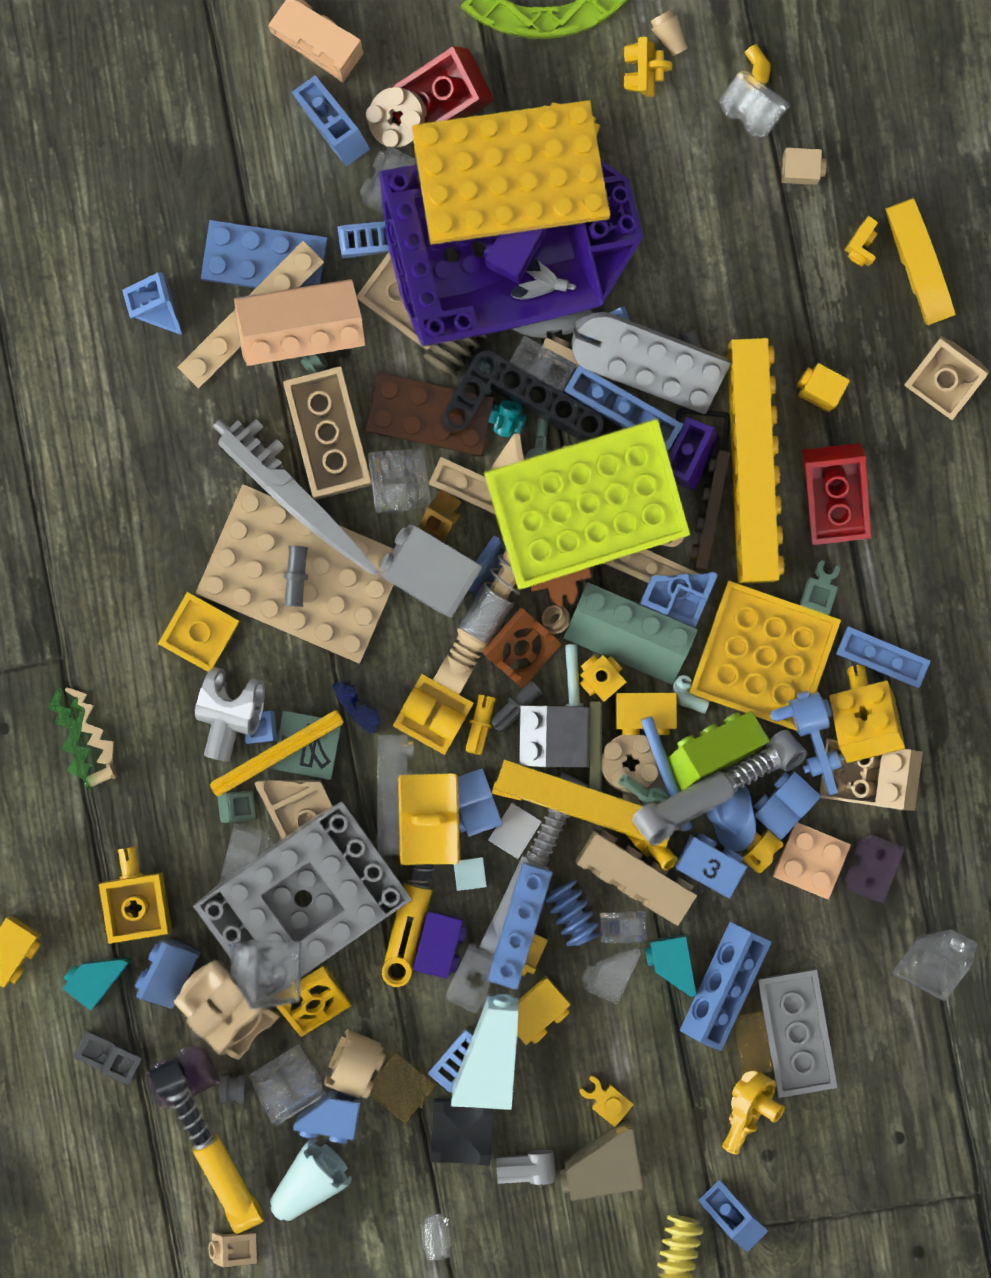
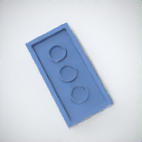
M209 220L201 280L256 288L302 241H305L325 260L328 239L321 236ZM324 264L301 287L321 284Z

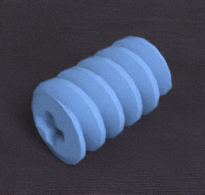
M577 879L555 888L545 899V903L555 902L556 904L551 909V914H561L555 922L556 925L566 924L561 935L572 936L566 943V946H578L602 934V932H592L598 926L597 921H587L593 915V912L591 910L582 911L588 903L587 900H577L582 894V890L571 889L577 883Z

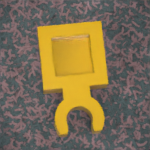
M590 1075L589 1080L595 1084V1089L588 1092L583 1087H580L579 1092L584 1098L595 1099L596 1102L592 1105V1109L616 1127L634 1103L611 1084L604 1090L601 1088L600 1080L596 1076Z

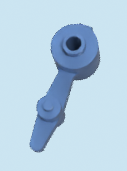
M805 690L796 693V699L790 700L787 706L773 710L770 717L773 721L792 717L800 737L810 734L816 756L807 759L808 765L803 766L804 772H810L812 777L822 774L829 796L837 794L832 770L841 768L840 762L845 761L843 754L838 755L836 750L826 753L820 735V730L830 727L828 717H831L832 713L827 699L822 700L818 692L809 694Z

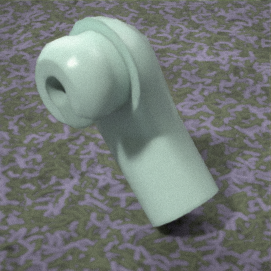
M686 675L679 676L673 683V691L677 693L678 703L683 707L705 714L710 700L690 694L689 690L692 680Z

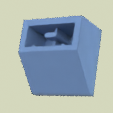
M170 936L163 942L159 941L158 944L156 943L148 960L152 961L150 968H146L145 971L141 972L135 984V987L139 989L136 997L173 1009L176 1006L174 1001L180 994L185 982L189 979L201 951Z
M332 1090L298 1115L293 1130L300 1131L299 1135L306 1138H317L319 1134L330 1136L329 1140L332 1142L347 1143L348 1139H354L362 1097L357 1099L342 1092Z

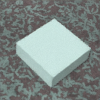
M483 857L462 859L458 864H454L457 891L487 887Z

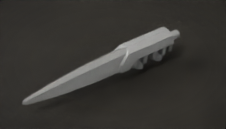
M219 419L213 425L222 435L218 445L290 514L318 537L366 571L374 575L380 573L344 530L283 469L282 462L274 458L284 449L283 444L276 439L265 449L261 442L254 438L264 428L257 419L246 428L242 426L239 420L231 427L222 419Z

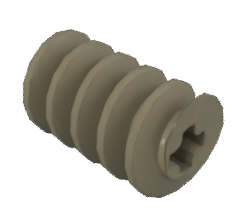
M485 334L440 343L442 347L433 344L430 348L434 356L424 354L423 358L444 376L446 373L456 376L457 372L453 365L457 364L463 367L465 364L461 356L465 355L470 358L473 356L468 347L473 346L479 349L480 345L476 338L487 339L488 336Z

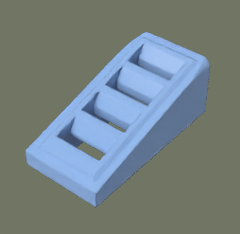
M385 221L337 226L342 259L389 252L388 245H385L383 231L385 229ZM372 231H378V246L373 245ZM366 232L368 247H362L360 233ZM348 234H354L356 248H350Z
M467 1028L462 1031L428 1072V1075L450 1093L452 1092V1086L458 1072L447 1064L446 1061L450 1058L459 1067L461 1066L462 1060L454 1052L458 1050L465 1056L467 1049L461 1044L464 1041L470 1044L473 1033ZM441 1067L455 1077L451 1082L438 1072Z

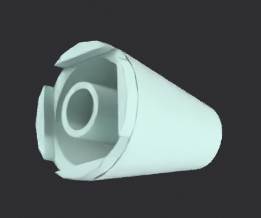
M310 1139L304 1144L270 1199L271 1211L275 1217L280 1220L291 1221L350 1185L352 1178L351 1176L347 1178L344 1173L348 1167L341 1157L327 1144L320 1147L315 1144L318 1141L317 1139Z

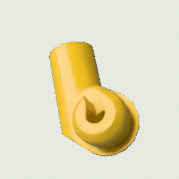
M754 44L744 53L753 65L752 75L747 77V84L751 89L758 90L761 86L767 84L771 66L758 45Z

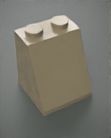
M630 1119L623 1120L616 1127L611 1128L565 1159V1169L560 1170L563 1193L569 1192L571 1201L643 1189Z

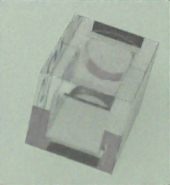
M646 911L600 913L601 943L647 941Z

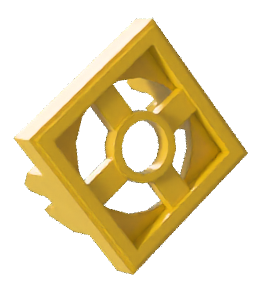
M327 965L322 966L272 997L275 1006L300 1037H303L352 1006ZM316 985L329 988L321 994H311L309 992ZM298 996H301L303 999L301 1006L293 1010L291 1002ZM331 999V1001H330V1003L328 1004V1006L325 1007V1002H326L327 1000ZM310 1001H321L316 1008L306 1009V1005Z

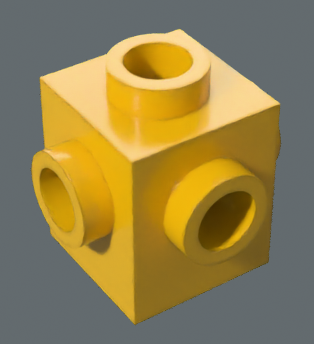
M593 655L581 665L584 671L580 674L583 680L579 684L590 696L596 693L603 702L626 683L619 674L622 670L621 666L612 656L606 659L602 655L597 659ZM600 670L606 674V679L603 682H599L596 679V673Z

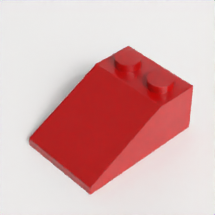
M453 46L391 87L411 90L422 99L427 112L424 123L470 117L495 101L469 48ZM394 111L393 113L400 125L402 123L400 117L403 114L401 111Z
M855 443L802 450L803 475L812 545L871 539L866 456L862 444Z

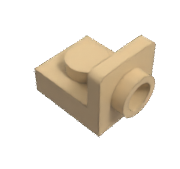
M252 1231L242 1232L238 1235L236 1233L225 1235L219 1232L212 1233V1241L209 1243V1255L213 1263L221 1267L256 1264V1233Z

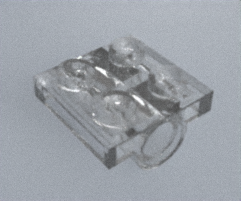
M423 448L380 451L368 454L376 513L384 512L388 514L428 508L431 504Z
M300 1044L248 1075L270 1122L274 1126L279 1125L326 1096L322 1087L324 1083Z

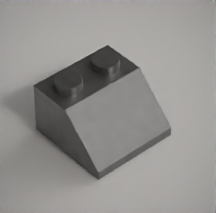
M521 706L519 765L589 767L591 707Z

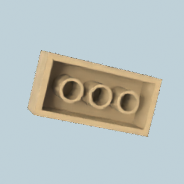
M341 366L283 381L313 498L318 500L372 486L369 468Z

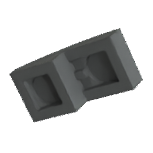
M88 1029L85 1030L73 1054L74 1059L101 1070L102 1074L129 1085L142 1059L141 1056Z

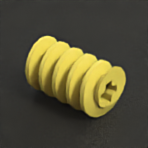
M668 1215L667 1219L675 1224L671 1227H665V1231L670 1233L672 1238L662 1239V1242L670 1248L669 1250L660 1251V1255L667 1258V1262L657 1263L658 1267L665 1270L664 1273L658 1275L662 1278H693V1275L688 1271L696 1268V1263L690 1259L698 1257V1251L692 1247H698L701 1244V1240L696 1237V1235L703 1234V1228L698 1225L701 1222L686 1216Z

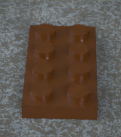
M378 373L365 431L482 457L489 426L488 419L493 408L494 398L484 396L470 423L458 433H449L443 429L440 418L455 389ZM463 391L464 395L469 399L477 397V394ZM457 411L449 412L450 421L455 425H461L463 422L461 414Z

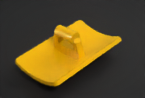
M400 775L398 777L400 864H458L460 862L458 775Z

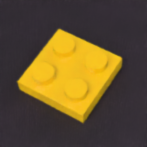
M187 592L158 644L209 672L215 667L240 621Z

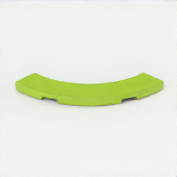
M465 0L461 8L474 19L499 32L529 39H551L577 34L598 25L616 13L628 0H575V2L558 7L532 8L516 5L508 0Z

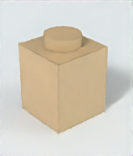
M786 148L783 152L781 183L817 185L820 181V176L825 177L826 159L822 158V150Z

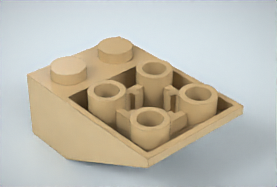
M826 739V753L836 750L838 755L842 754L838 740ZM902 749L849 763L846 760L840 762L841 768L832 770L838 793L829 796L822 776L819 792L820 798L915 811L923 752Z

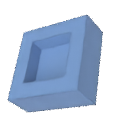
M275 711L262 712L256 732L251 736L245 734V742L248 745L278 741Z

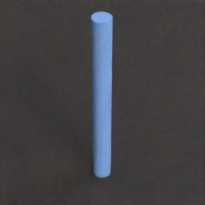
M648 716L641 719L670 798L680 791L653 717ZM691 821L680 826L681 831H686L693 827Z

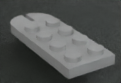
M598 312L584 316L577 320V330L573 328L572 349L574 357L580 366L596 374L702 414H706L731 364L730 360L726 357L607 312ZM580 334L591 337L593 340H586Z

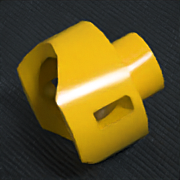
M769 829L761 835L756 832L754 840L746 848L742 856L743 861L760 874L773 862V855L784 846L783 842Z

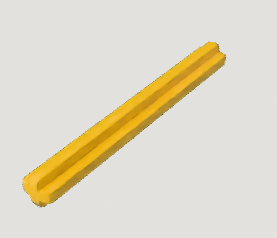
M337 710L332 711L210 783L212 791L216 796H221L344 723L342 716Z

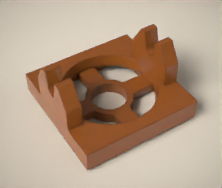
M585 568L530 586L531 592L548 589L550 600L555 605L562 606V596H566L569 605H573L578 593L575 582L590 579V570Z
M520 608L481 653L523 689L562 644L523 608ZM530 628L525 635H513L518 630ZM539 634L542 646L541 651L535 655L531 651L532 641ZM520 640H526L527 646L525 651L515 654L513 650L514 645ZM508 642L509 653L503 659L504 645ZM526 658L530 661L529 665L522 669L510 668L516 659Z

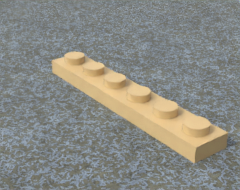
M302 241L249 296L299 288L325 261L305 241ZM236 310L178 366L198 389L241 347Z

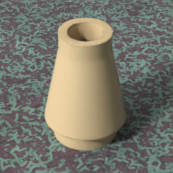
M672 10L650 21L654 27L651 30L670 51L672 57L688 48L684 40L678 15L674 16Z

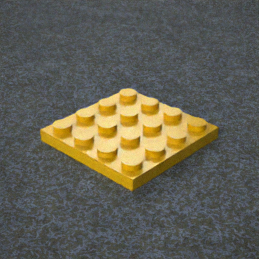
M728 580L689 693L744 713L752 711L755 717L797 731L792 717L773 721L770 714L775 709L789 705L790 700L797 698L796 693L807 690L809 694L817 691L841 620Z

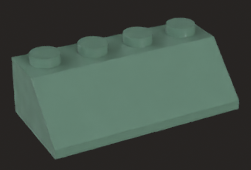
M587 582L563 638L608 658L612 656L617 662L673 685L698 629Z

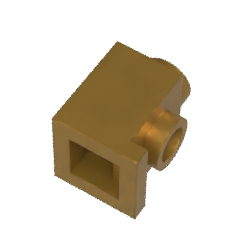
M441 490L428 506L418 528L444 543L450 530H453L461 516L457 511L462 502Z

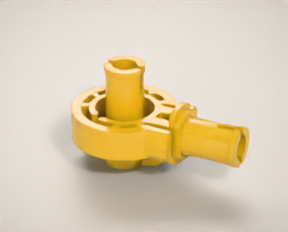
M757 1071L745 1073L732 1091L731 1105L733 1112L729 1116L732 1126L725 1141L722 1143L723 1149L731 1154L738 1155L748 1133L757 1130L756 1123L762 1114L775 1123L784 1113L785 1107L772 1099L776 1089V1082L765 1074Z

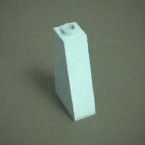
M499 994L495 997L488 996L452 1086L451 1106L512 1109L518 998H512L506 994Z

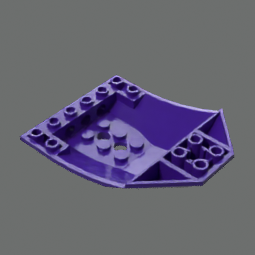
M601 160L610 218L607 220L546 228L547 233L533 258L545 265L557 278L569 280V283L575 284L577 288L575 290L568 289L567 292L554 290L538 297L521 300L512 297V290L520 284L536 279L525 271L519 284L488 269L485 261L486 257H477L472 252L474 242H482L487 247L491 240L496 241L499 235L430 245L417 164L381 170L379 175L386 239L400 296L421 346L509 330L601 306L643 238L629 179ZM446 248L454 249L457 252V262L446 260L444 257V250Z

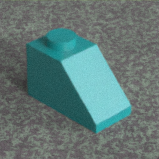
M680 934L649 940L650 948H645L647 965H653L657 974L690 997L697 996L686 936Z
M128 957L87 961L79 967L74 964L63 978L67 983L62 989L91 1011L132 960Z

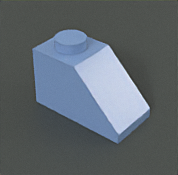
M718 1180L698 1200L728 1236L746 1252L768 1232L758 1218L721 1180Z

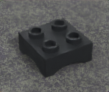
M434 1098L430 1162L490 1166L494 1109L451 1106L452 1099Z

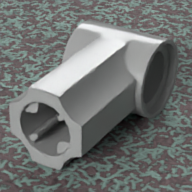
M535 1150L528 1152L526 1155L496 1157L498 1184L529 1182L534 1185H543L556 1182L555 1155L553 1150Z

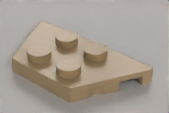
M258 780L254 783L282 839L317 814L333 806L321 780Z

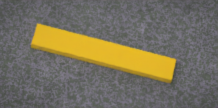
M504 760L494 790L647 841L632 822L635 813L643 806ZM669 837L658 845L666 848Z

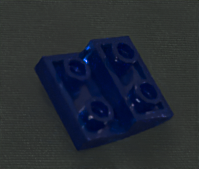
M341 681L331 685L341 705L358 725L370 734L379 732L378 725L382 724L376 708L370 709L368 704L356 707L355 702L360 700L353 684L347 685L346 681Z

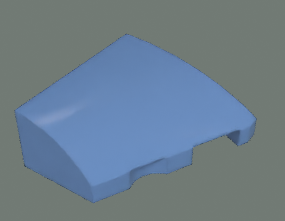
M709 572L704 574L652 576L640 605L695 628L718 574Z

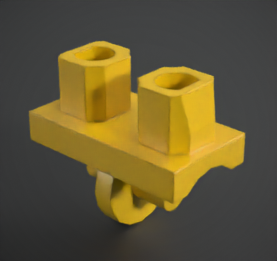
M638 37V43L624 46L625 62L628 64L638 63V72L625 73L624 88L630 92H640L646 97H655V81H664V72L672 70V62L664 60V51H655V43L648 41V37Z

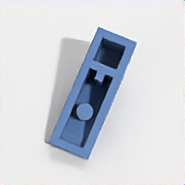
M316 75L291 92L346 167L370 150L357 126Z

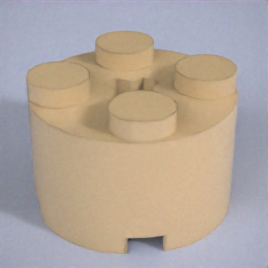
M346 1029V1038H340L329 1064V1068L334 1069L332 1076H325L324 1085L357 1099L360 1097L367 1099L373 1086V1082L370 1081L374 1070H380L385 1058V1054L382 1053L383 1047L376 1040Z

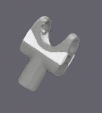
M213 667L207 673L199 692L195 708V718L198 721L211 724L204 756L230 762L237 732L251 736L258 729L264 706L265 684L261 679L251 678L241 695L236 700H232L226 689L225 670Z

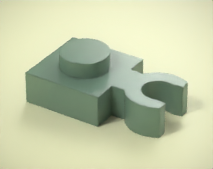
M821 560L815 567L817 579L810 577L807 580L800 606L829 615L838 587L830 583L838 576L840 567L836 565L831 574H826L823 571L825 561Z

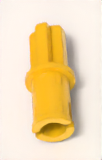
M478 694L473 720L469 721L472 725L466 745L468 753L475 755L483 753L488 729H492L490 721L496 698Z

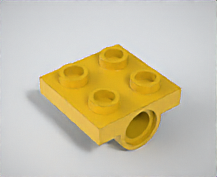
M421 674L393 726L445 755L474 703Z

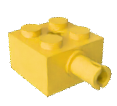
M856 665L858 676L853 666L848 668L847 674L851 690L829 695L839 748L847 763L906 749L895 696L887 680L869 685L864 665Z
M137 847L118 849L122 876L119 879L104 881L99 884L108 944L165 935L172 931L163 872L147 875L140 873L136 852ZM134 900H136L137 904L142 905V910L138 912V915H136L135 910H130L129 908L134 903Z

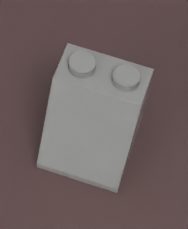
M409 524L407 528L403 527L395 538L397 545L391 554L387 553L379 565L381 571L378 575L435 611L452 618L483 566L416 526Z

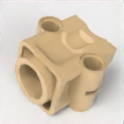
M218 960L204 965L191 975L174 1001L175 1005L188 1018L186 1021L189 1026L204 1038L218 1054H228L237 1060L250 1049L255 1037L265 1029L270 1028L280 1017L268 1004V1001L263 1004L250 984H247L232 966Z

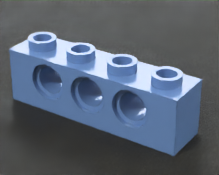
M580 365L564 390V394L594 410L600 416L622 429L658 419L667 452L683 426L677 420Z
M522 862L487 976L488 981L513 989L518 988L552 876L551 870Z
M729 922L697 991V996H695L679 1031L702 1044L722 1051L772 942L752 931Z

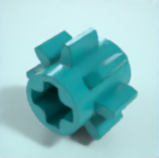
M504 400L500 405L494 404L488 422L494 424L493 431L502 437H512L515 432L521 433L527 415L521 414L522 406L520 404Z

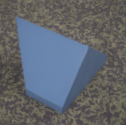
M158 272L123 289L130 318H136L182 335L168 279L163 272Z

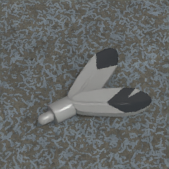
M532 258L526 272L536 280L516 286L512 290L511 295L515 299L525 300L550 293L554 290L567 292L568 289L575 290L577 286L569 283V280L557 278L545 265Z

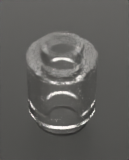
M441 1213L426 1215L425 1220L420 1222L422 1249L426 1253V1258L428 1260H440L450 1257L452 1239L449 1219L443 1218Z

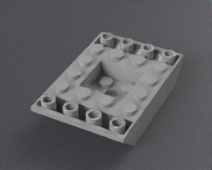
M341 801L314 816L220 882L194 904L193 907L264 1004L411 901L412 898ZM306 890L310 892L312 901L305 906L299 905L295 901V894L298 891Z

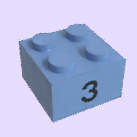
M698 833L697 837L690 834L677 856L678 862L674 867L730 899L747 868L746 865L741 863L743 857L728 848H724L723 852L715 848L717 842L701 833Z

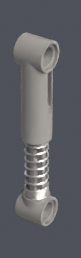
M782 730L769 740L770 742L766 745V749L762 750L759 755L755 754L753 758H748L746 762L743 761L740 765H735L733 769H728L726 772H715L659 804L652 802L644 805L635 813L632 822L651 845H658L665 841L675 829L731 799L733 793L737 792L738 787L744 788L745 783L750 785L751 780L757 781L758 776L764 777L765 772L770 774L771 771L773 772L777 769H783L786 772L792 771L803 763L808 753L790 731Z
M561 772L559 776L560 779L587 788L589 784L564 772ZM548 809V816H544L546 821L544 824H541V831H537L538 837L534 838L535 844L530 846L532 850L531 852L528 851L527 856L522 855L479 948L492 954L495 953L522 862L549 869L547 867L550 860L548 856L553 853V846H557L555 841L560 838V831H564L562 828L563 824H567L566 818H570L571 815Z

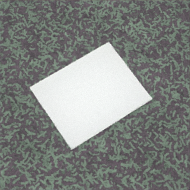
M511 803L501 819L503 825L495 828L488 841L518 859L542 821Z

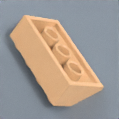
M352 279L234 298L242 356L247 366L365 346L362 317Z

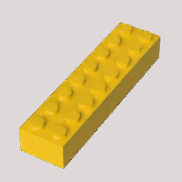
M768 338L731 340L727 346V358L731 362L728 368L737 584L775 582L779 580V575L784 574L783 556H778V546L783 543L782 526H777L776 516L781 514V497L775 496V486L780 483L779 466H774V456L778 454V436H773L772 427L774 424H777L776 406H771L772 394L776 392L775 376H770L769 369L771 364H774V347L768 346Z

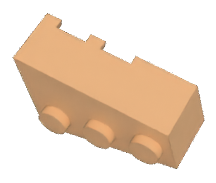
M286 0L269 23L270 32L344 83L363 56L361 40L337 26L327 16H321L314 12L313 8L304 0Z

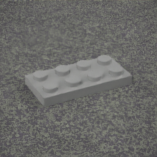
M817 969L757 978L778 1098L838 1088Z

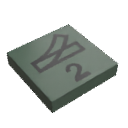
M283 711L277 744L322 717ZM341 726L275 763L273 770L332 780Z

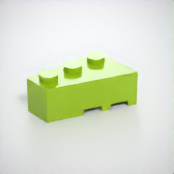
M752 711L742 716L739 712H736L724 720V725L718 727L714 723L700 732L702 736L695 739L693 735H690L677 743L679 748L668 757V761L680 792L724 768L727 769L756 753L770 742Z

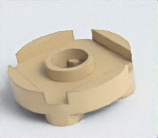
M401 87L387 88L376 95L371 106L366 111V119L369 122L370 131L375 139L381 144L392 148L408 147L414 144L411 127L412 125L423 124L425 117H427L426 107L422 99L415 92ZM394 111H401L403 114L400 117L402 122L400 125L392 122Z
M623 734L614 738L605 746L602 755V775L610 786L621 793L632 795V792L619 784V779L622 775H628L647 789L656 781L660 771L646 736ZM629 756L633 760L639 761V764L635 766V771L630 772L628 767H623L622 765Z

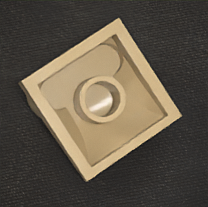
M941 336L904 386L953 420L990 371L963 348Z

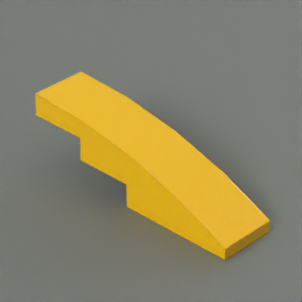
M911 198L885 208L901 263L906 268L912 291L917 296L924 322L927 325H931L956 315L936 253L915 199Z

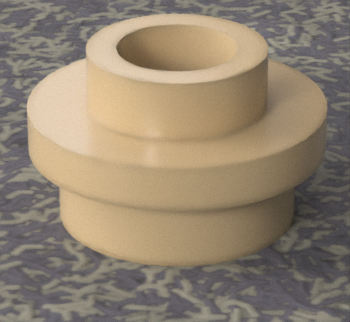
M552 605L548 607L542 614L543 627L553 635L563 632L570 624L571 615L569 611L563 606Z

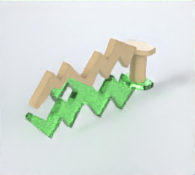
M58 688L47 709L60 713L54 724L70 729V734L61 750L76 756L67 771L83 779L85 786L89 790L111 778H117L116 771L112 766L114 741L101 740L104 730L87 723V719L94 705L84 703L88 694L70 688L65 689L66 692L76 698L69 706L82 710L77 720L69 718L72 709L58 705L63 692L61 688ZM82 732L92 734L87 745L103 749L97 763L106 764V768L89 776L87 772L92 764L83 762L91 750L76 745Z

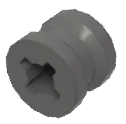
M222 1073L220 1104H227L229 1101L245 1104L247 1090L246 1074L231 1077L228 1073Z

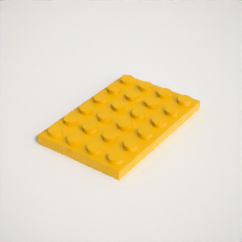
M590 100L416 124L411 127L430 245L607 220L610 218Z

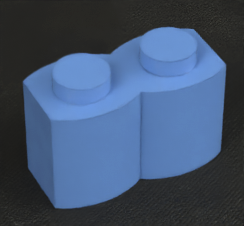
M483 768L459 776V829L461 833L467 831L470 837L503 825Z
M794 771L789 775L784 772L773 784L776 787L774 792L769 797L766 794L762 795L753 805L756 809L754 812L755 818L779 840L796 825L821 797Z

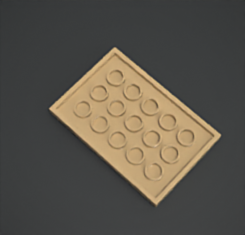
M242 484L196 594L360 664L394 585L378 574H371L338 552L297 520L272 496ZM340 526L380 572L379 565L387 553L391 554L394 549ZM289 546L308 547L305 568L308 580L304 581L303 607L284 605L287 581L284 578V572H287Z

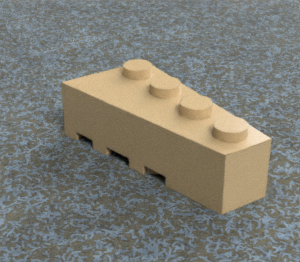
M604 829L600 834L593 831L575 860L577 865L585 870H591L598 878L611 885H615L624 894L636 901L642 902L644 906L678 926L697 897L691 891L694 886L680 877L676 881L666 876L669 870L663 871L661 866L655 861L652 862L651 866L641 860L643 854L628 845L626 849L615 844L618 838Z

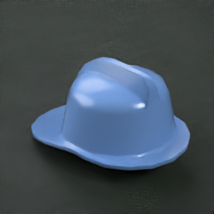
M744 785V788L738 787L737 792L733 793L731 799L706 812L707 817L714 824L719 842L724 848H728L733 852L742 851L749 847L756 833V820L749 789Z

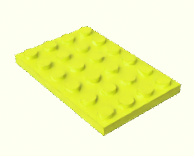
M658 419L643 422L484 472L519 589L690 535Z

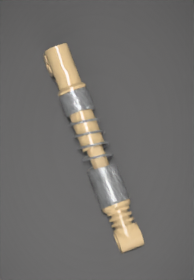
M505 550L504 554L498 555L499 564L502 566L501 569H490L493 576L496 577L493 582H483L478 593H476L477 596H475L474 601L469 606L470 609L466 612L467 614H465L457 629V639L459 642H454L453 645L456 648L450 649L452 655L447 654L433 679L457 694L461 693L473 671L471 665L476 666L477 661L475 658L479 659L481 657L478 653L482 652L498 634L506 620L505 618H507L508 613L512 610L511 608L515 605L508 598L510 593L520 595V592L514 588L516 580L507 550Z

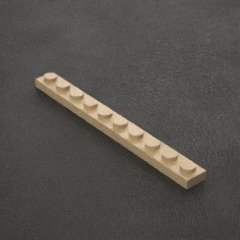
M440 457L428 484L496 515L486 477ZM646 549L603 563L648 584L652 576L700 574Z

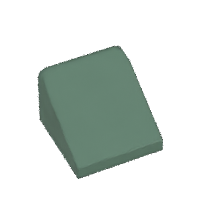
M254 790L226 792L218 796L221 823L256 820Z

